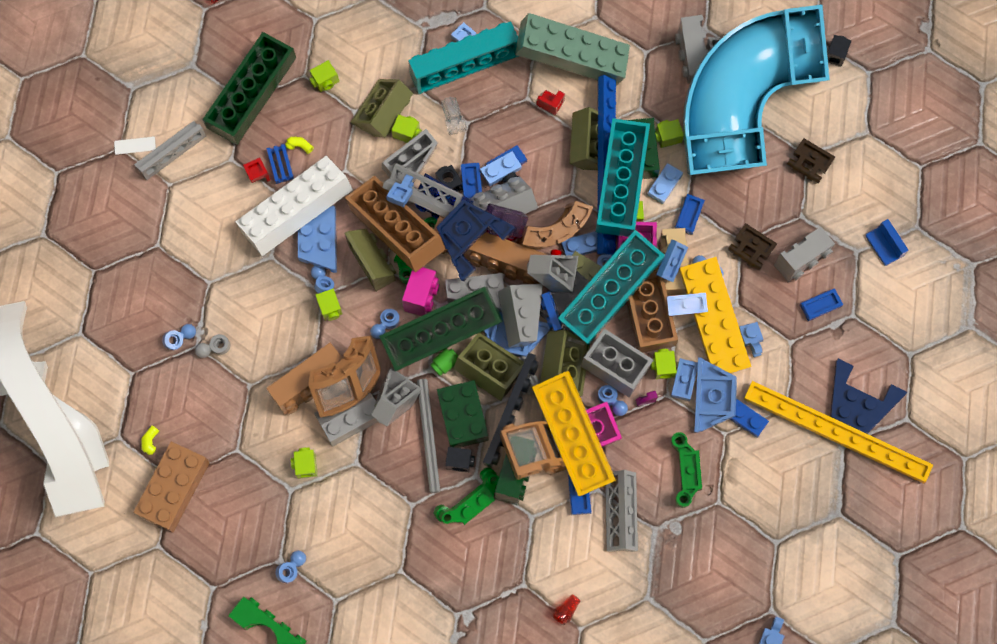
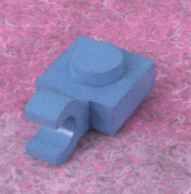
M406 175L401 184L395 182L386 196L387 201L404 207L413 194L412 187L414 183L412 180L414 177Z
M758 322L740 326L739 329L744 345H750L753 357L761 356L763 350L760 342H763V336Z
M775 617L771 629L764 628L759 644H782L784 635L779 634L784 619Z

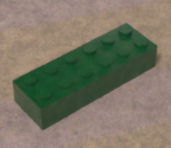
M262 32L202 119L206 128L238 145L296 60L294 48Z
M483 287L379 337L395 371H398L502 323L503 320L488 287Z

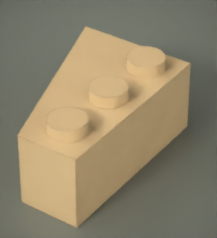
M685 228L662 229L659 238V250L664 255L671 239L687 246ZM686 254L680 268L689 265ZM679 270L674 282L664 279L667 295L686 294Z

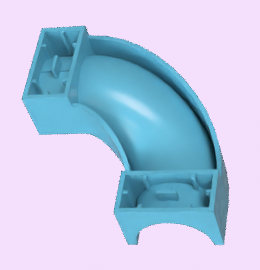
M822 5L784 9L755 17L727 33L705 55L691 80L684 106L683 130L688 174L767 166L762 112L768 98L776 90L785 86L830 80Z

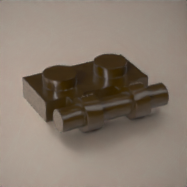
M803 138L793 154L799 158L796 162L790 158L786 165L793 168L794 172H800L805 175L809 181L813 180L819 184L823 177L816 173L819 170L825 174L834 161L835 156ZM803 162H806L807 164L811 165L813 167L812 170H809L808 168L804 167L802 165Z
M745 223L734 239L740 245L736 247L731 244L727 250L733 253V256L737 259L739 257L747 262V265L751 268L755 267L760 270L763 264L758 261V258L761 257L767 260L777 243ZM746 247L754 252V255L750 256L743 251Z

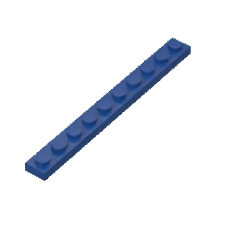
M605 75L598 77V211L612 118L616 119V80ZM597 232V254L613 256L616 252V235Z

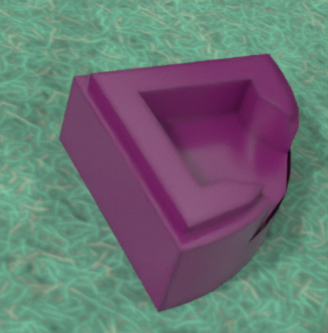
M656 391L646 393L647 396L638 397L635 400L637 407L656 402L658 398Z

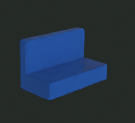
M889 219L883 221L878 228L866 234L867 240L885 266L904 257L909 251Z

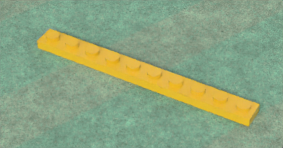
M754 381L751 382L743 399L919 482L926 483L933 464Z

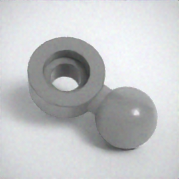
M222 334L215 335L210 340L209 345L206 343L198 344L195 348V353L200 358L208 357L212 351L218 355H223L229 351L230 341ZM220 343H224L222 348H218Z

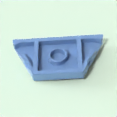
M335 206L329 207L298 230L299 261L307 264L311 263L319 268L330 269L333 273H337Z
M499 312L503 322L484 330L487 338L511 354L527 357L528 352L531 353L551 328L548 323L539 321L537 341L524 347L509 348L503 314Z
M698 358L695 433H700L736 415L737 377L702 358Z

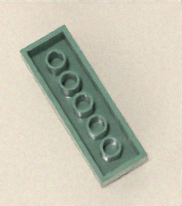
M528 13L520 23L515 55L598 80L599 76L605 75L616 80L617 86L626 76L630 45Z

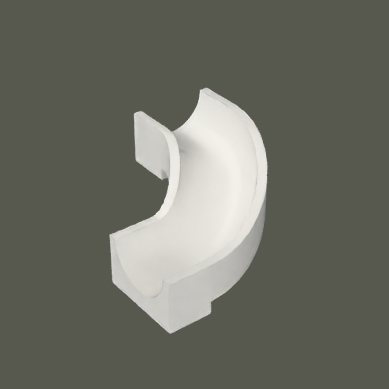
M25 301L0 306V396L9 395L47 459L43 484L55 517L104 507L105 501L94 471L109 467L110 462L98 427L87 416L67 405L50 392L45 384L48 369L46 361L34 362L31 360L22 335L27 311Z

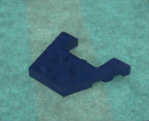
M462 200L436 227L446 249H448L452 263L456 267L461 281H465L476 270L463 254L490 227L502 240H506L516 229L514 225L465 200Z
M838 358L835 362L836 368L830 417L868 434L907 394V391L891 384L883 401L846 384L854 366Z

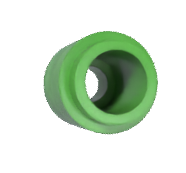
M446 348L432 360L433 362L430 366L441 376L455 366L458 355L452 348L450 350Z

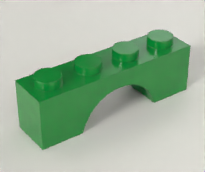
M243 597L228 615L245 630L260 625L271 628L276 635L277 644H306L307 642L299 634L296 637L289 632L291 628L284 622L278 624L273 619L276 616L266 609L263 612L259 609L260 603L252 597L249 600Z

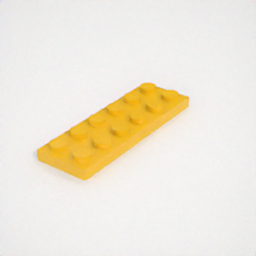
M717 257L679 268L687 294L706 293L708 312L694 313L693 315L708 362L729 373L751 367Z
M563 372L533 386L534 393L578 496L616 481L570 372Z

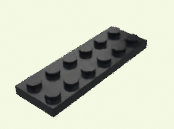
M528 352L483 460V464L491 469L493 465H498L501 458L499 451L501 447H504L500 438V432L503 430V427L515 424L516 410L520 411L524 402L522 395L523 393L527 394L531 385L529 378L531 375L534 376L537 371L538 361H536V355Z

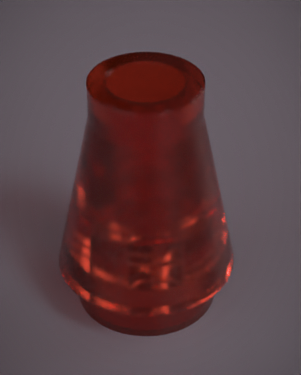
M571 594L569 598L554 609L552 616L562 625H565L567 622L570 623L581 601Z

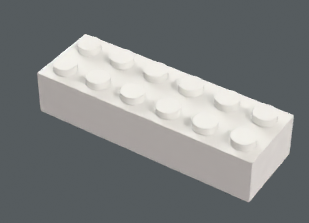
M325 156L235 222L248 241L261 256H264L353 189L342 171Z

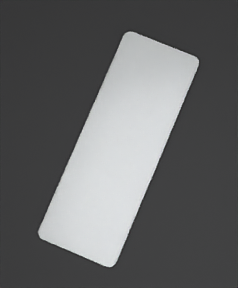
M155 137L114 141L115 154L155 150Z

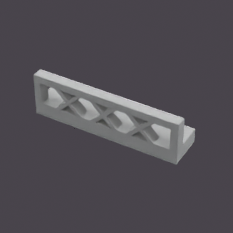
M195 121L191 122L134 164L146 180L150 179L204 139L206 135L200 124L197 125Z
M399 164L394 165L391 177L384 181L382 187L390 191L395 182L402 183V181L396 179L398 170L403 172L405 176L410 175L414 179L420 180L423 188L417 189L413 185V194L409 201L444 218L461 202L463 194ZM428 188H437L440 196H432ZM451 195L456 197L454 206L448 204L445 196Z
M628 470L613 471L614 477L618 476V484L616 487L612 483L606 485L607 551L636 552L638 551L636 472ZM615 496L619 498V503L616 507L613 506V498ZM617 515L619 517V523L615 527L613 525V519ZM616 535L619 537V546H613V539Z

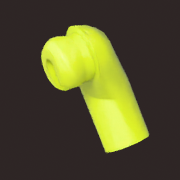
M289 137L285 143L286 148L289 150H293L297 146L302 148L307 154L311 153L314 149L303 137Z
M151 425L141 439L142 451L148 455H152L156 451V447L152 445V440L159 430Z

